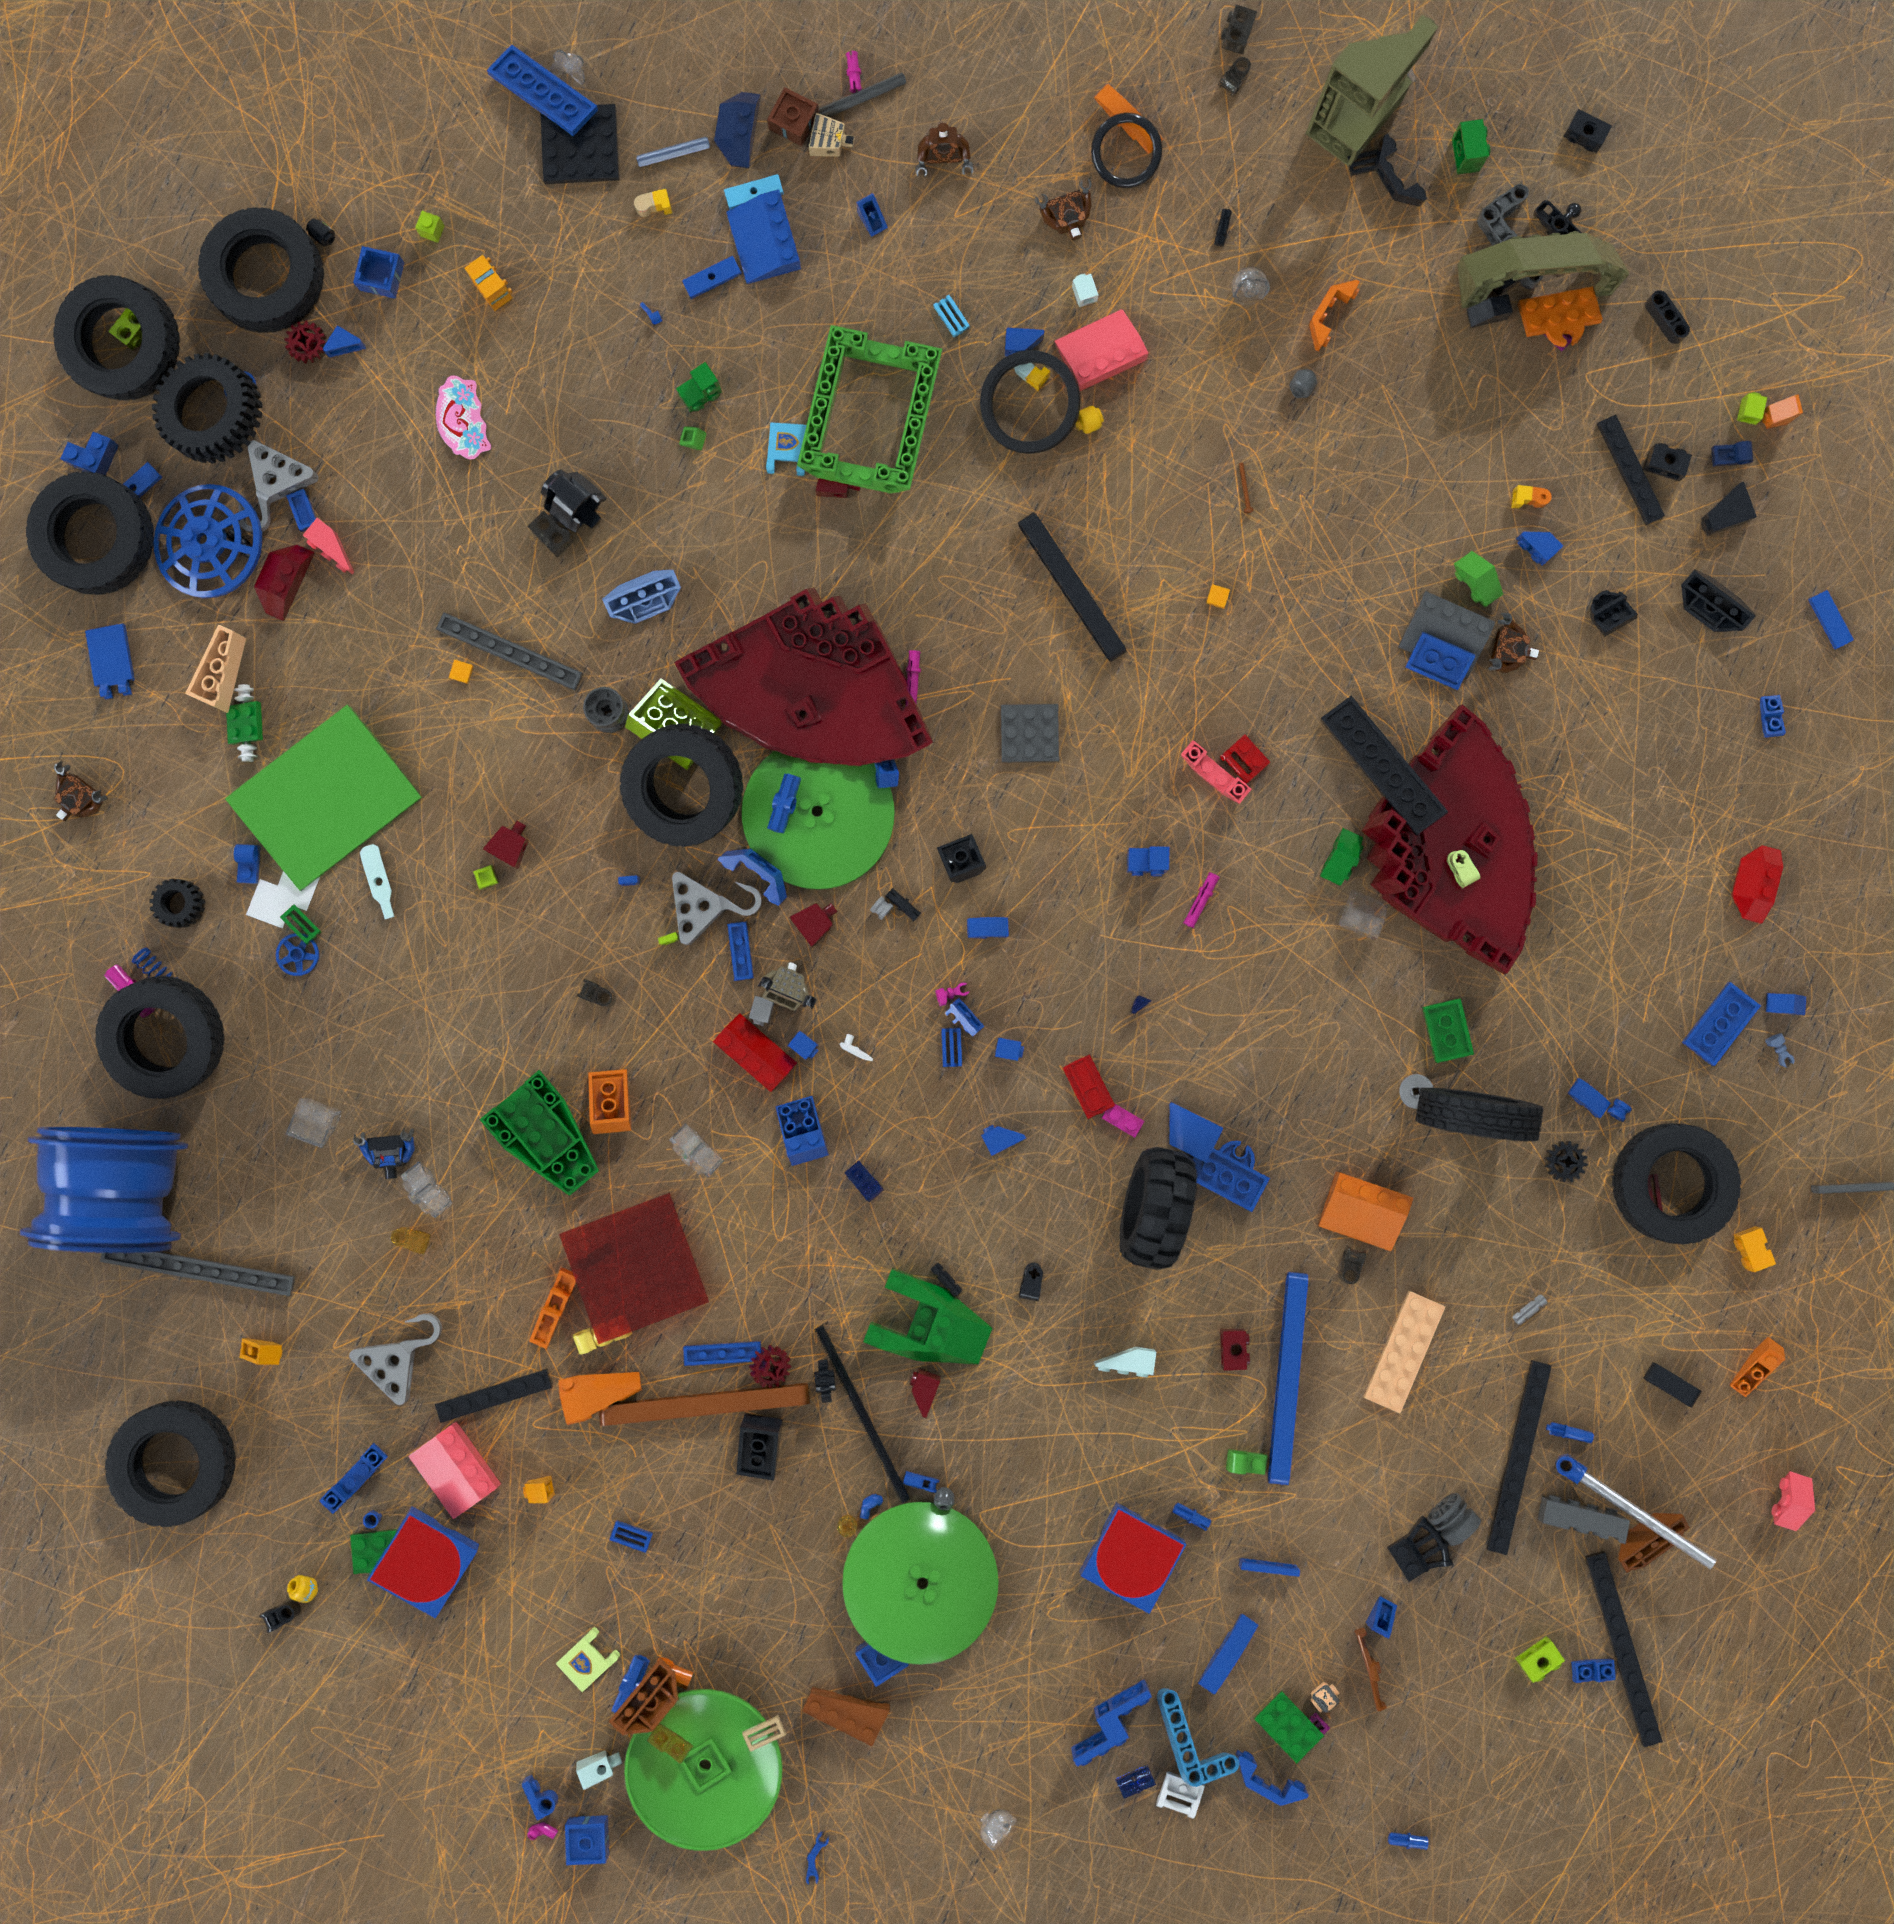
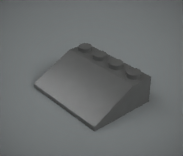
M1425 591L1419 598L1398 648L1412 653L1421 633L1425 632L1475 654V658L1465 676L1468 678L1496 622Z

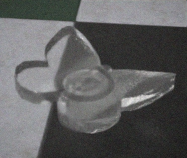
M557 50L553 54L555 61L551 65L549 72L554 75L570 74L579 84L584 85L583 59L578 55L566 54L562 50Z

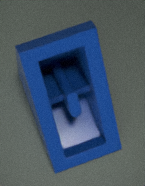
M873 193L856 202L857 213L871 237L888 228Z
M338 325L323 347L324 352L329 358L366 349L361 339Z
M1767 993V1013L1805 1016L1806 996Z
M1380 1596L1367 1618L1366 1624L1371 1630L1389 1639L1397 1605Z

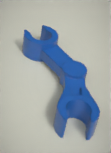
M822 1832L817 1834L816 1844L807 1855V1884H809V1876L811 1875L816 1877V1884L819 1880L815 1859L821 1848L827 1846L829 1842V1836L824 1842L819 1840Z

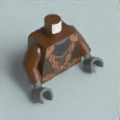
M940 123L938 128L929 129L928 135L918 144L917 161H919V164L915 167L917 176L920 169H924V177L927 176L924 162L926 164L958 163L964 160L962 173L965 175L966 167L971 169V174L973 173V163L969 161L971 158L969 143L961 134H958L956 127H949L946 123Z
M1088 179L1086 187L1082 186V180L1079 181V186L1083 189L1082 192L1077 190L1049 201L1048 197L1042 194L1043 201L1041 203L1038 197H1035L1034 201L1037 205H1040L1039 210L1044 223L1053 230H1057L1059 234L1069 232L1072 240L1082 237L1080 228L1085 226L1092 206L1091 192L1088 191L1092 185L1091 181Z
M1501 613L1504 619L1498 620V624H1504V626L1497 629L1491 659H1489L1490 665H1493V667L1488 669L1489 671L1496 670L1508 673L1517 670L1519 666L1525 664L1526 658L1536 660L1539 649L1529 647L1531 638L1512 620L1510 613Z
M62 761L55 764L54 770L57 773L54 800L62 806L56 816L63 821H67L71 814L82 818L98 813L103 801L108 799L106 795L103 796L101 794L102 790H95L75 774H67V771L70 770V765L67 764L62 767Z

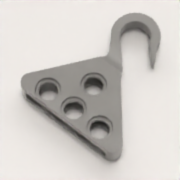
M252 440L247 447L256 486V494L262 512L260 524L262 532H264L271 522L270 504L286 497L288 494L318 481V474L310 467ZM268 452V457L262 459V455ZM285 461V465L279 468V463ZM302 469V473L299 476H295L296 471ZM276 477V482L270 485L271 479ZM239 503L240 512L244 510V507L242 506V504ZM246 518L238 521L244 530L253 534L252 526L247 524Z
M676 872L672 876L679 938L681 943L685 945H691L725 910L734 911L742 916H751L761 908V894L753 886L736 882L747 892L753 893L755 896L754 906L751 909L743 910L725 897L718 896L680 872ZM681 885H687L688 891L684 895L678 892ZM703 901L709 902V909L706 911L700 910V904ZM685 903H688L690 905V911L686 914H683L681 912V906ZM687 922L692 923V930L685 933L683 930L684 924Z
M424 1313L405 1321V1323L422 1320L431 1322L434 1327V1333L430 1338L358 1347L350 1352V1359L397 1405H402L410 1399L415 1349L432 1344L441 1335V1322L433 1314ZM393 1355L399 1358L398 1365L393 1364L391 1360ZM365 1356L371 1358V1365H367L364 1362ZM379 1369L385 1372L384 1379L378 1376ZM392 1383H396L399 1386V1392L392 1390Z

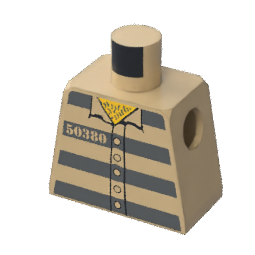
M816 113L809 144L810 156L839 157L842 146L853 148L855 136L845 135L844 123Z

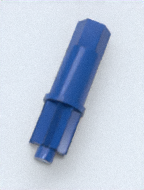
M1554 1422L1546 1425V1430L1551 1435L1592 1443L1594 1439V1434L1590 1431Z

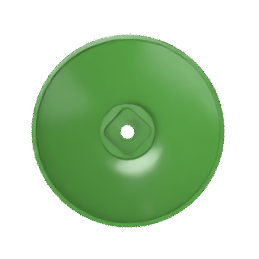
M774 751L760 763L752 774L742 802V824L750 848L780 870L784 882L805 889L821 890L836 888L863 876L883 855L889 844L894 826L895 812L890 787H877L874 763L862 766L811 763L807 760ZM785 773L800 777L801 782L795 797L797 800L795 810L790 814L783 834L769 830L767 827L773 811V798L779 792ZM816 806L823 809V813L819 817L812 814V809Z

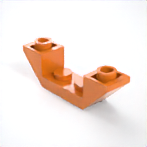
M1359 280L1331 286L1313 315L1309 327L1315 350L1318 352L1322 346L1326 347L1331 339L1328 335L1332 329L1322 324L1328 315L1325 312L1328 307L1332 308L1337 298L1348 304L1351 298L1354 300L1360 291L1357 288L1360 283Z

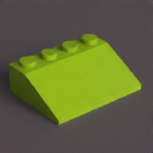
M660 679L628 714L625 727L643 739L653 731L672 724L700 726L702 729H707L715 735L722 722L663 679ZM669 756L670 759L686 770L694 763V761L686 757Z

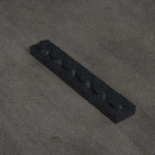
M1617 415L1600 421L1597 426L1645 525L1647 526L1665 517V514Z
M544 1369L436 1403L435 1407L440 1423L550 1389L553 1385L548 1369Z

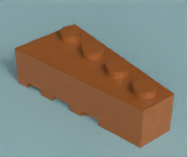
M812 1687L803 1704L802 1712L872 1747L890 1711V1704L877 1703L874 1700L855 1698V1696L837 1694V1692Z

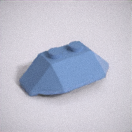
M674 570L652 571L618 585L602 600L610 617L636 624L669 610L681 586Z

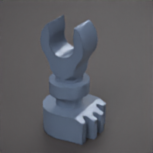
M1779 1033L1769 1037L1765 1042L1769 1047H1776L1774 1050L1778 1053L1779 1064L1782 1067H1787L1784 1062L1785 1058H1788L1792 1064H1794L1795 1060L1786 1051L1787 1047L1783 1044L1786 1040L1783 1034Z

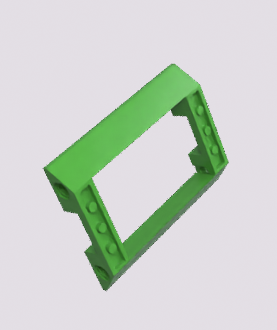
M831 325L797 466L816 478L881 492L897 493L910 490L942 349L905 341L904 348L868 340L867 332ZM845 357L917 372L895 468L876 463L874 469L839 461V454L823 453Z

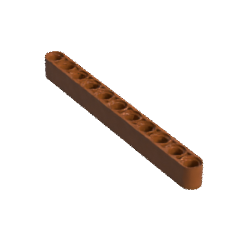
M808 1383L779 1385L778 1387L772 1386V1388L760 1387L617 1402L609 1405V1408L605 1411H599L600 1426L810 1404Z

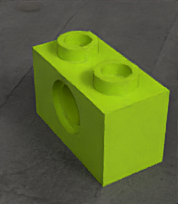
M1547 1636L1515 1658L1526 1676L1533 1683L1543 1680L1547 1673L1551 1670L1559 1669L1562 1665L1561 1663L1565 1661ZM1544 1657V1663L1537 1665L1538 1660Z

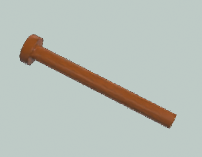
M1239 463L1246 506L1244 513H1251L1254 510L1250 506L1244 463Z

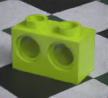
M126 308L108 332L133 350L142 343V330L140 323H137V317L130 309ZM131 332L130 337L125 338V335Z

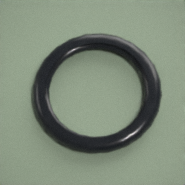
M1127 112L1116 114L1103 122L1096 131L1091 146L1092 162L1097 173L1107 183L1118 188L1137 187L1148 181L1158 169L1162 159V141L1158 130L1145 117ZM1121 123H1134L1141 126L1149 134L1153 145V156L1150 164L1140 175L1132 178H1120L1113 175L1106 169L1101 159L1100 150L1104 136L1112 127Z

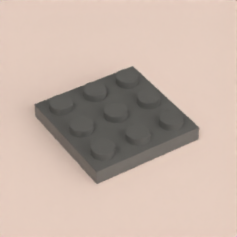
M1058 704L1001 705L1002 763L1059 762Z

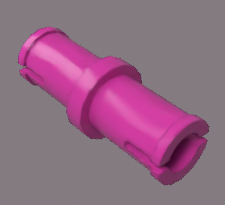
M849 51L846 53L848 65L846 73L849 77L850 92L856 93V89L858 91L862 90L860 81L861 68H859L858 52L851 51L852 55H850Z

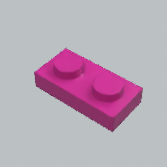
M1115 1104V1107L1106 1110L1102 1116V1119L1134 1138L1145 1122Z

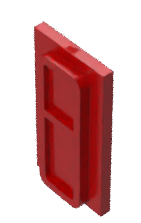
M1090 1054L1062 1068L1087 1119L1115 1107Z

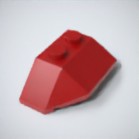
M1761 845L1740 859L1731 895L1741 913L1742 919L1762 924L1773 907L1784 867L1781 850Z

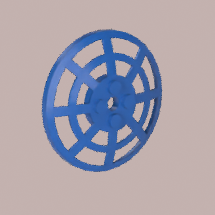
M198 485L181 492L165 507L155 528L154 554L161 573L174 588L193 597L216 598L236 590L252 574L261 554L262 529L256 511L242 495L221 485ZM204 489L214 490L210 500H197L188 503L186 498L187 495L195 491ZM225 492L234 497L242 504L245 510L234 514L227 506L218 502L221 493ZM180 502L182 509L173 517L169 527L163 526L170 510L176 503ZM207 505L204 516H194L192 508ZM215 507L222 510L228 518L221 522L213 519L212 515ZM185 514L188 522L183 530L175 529L177 521ZM247 517L250 518L253 529L252 547L241 544V528L238 521ZM233 525L234 542L227 541L225 528ZM160 534L167 535L166 547L169 558L163 564L159 552ZM203 535H206V542L204 544H201L200 538ZM172 536L180 537L181 548L175 553L172 548ZM225 548L231 549L230 556L221 564L218 557ZM239 552L250 554L244 569L232 580L226 570L234 563ZM184 555L193 559L191 571L184 568L178 562ZM200 562H211L215 570L199 573ZM174 565L181 573L189 576V589L175 582L166 571ZM219 575L226 584L221 588L210 591H197L198 579H210Z

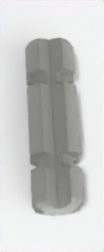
M1538 1295L1534 1298L1535 1301H1531L1520 1310V1313L1517 1312L1513 1315V1320L1518 1325L1525 1322L1526 1318H1530L1540 1310L1539 1307L1547 1304L1544 1296Z

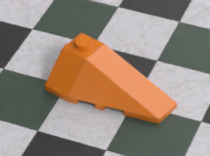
M639 1372L577 1375L558 1380L559 1396L567 1425L586 1421L592 1418V1415L600 1410L605 1411L609 1408V1405L616 1401L621 1402L642 1390Z

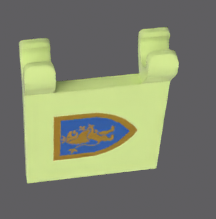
M593 1627L556 1663L581 1692L589 1687L620 1657V1653L614 1650L605 1659L590 1643L599 1633L596 1627Z

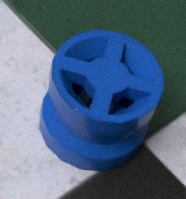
M1615 1099L1614 1105L1607 1110V1113L1615 1119L1624 1122L1626 1114L1630 1113L1632 1108L1623 1101Z

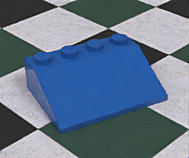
M779 189L760 194L726 212L747 284L801 269Z

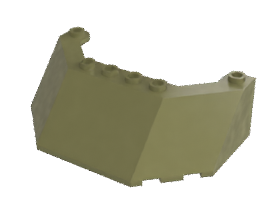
M1578 231L1570 232L1566 235L1553 233L1543 237L1541 235H1532L1529 238H1522L1521 236L1512 237L1504 242L1464 255L1457 264L1462 308H1470L1485 301L1492 289L1503 286L1504 281L1513 278V281L1532 276L1579 272L1598 274L1600 272L1602 278L1594 286L1595 295L1611 296L1629 275L1628 269L1613 244L1588 233H1579Z

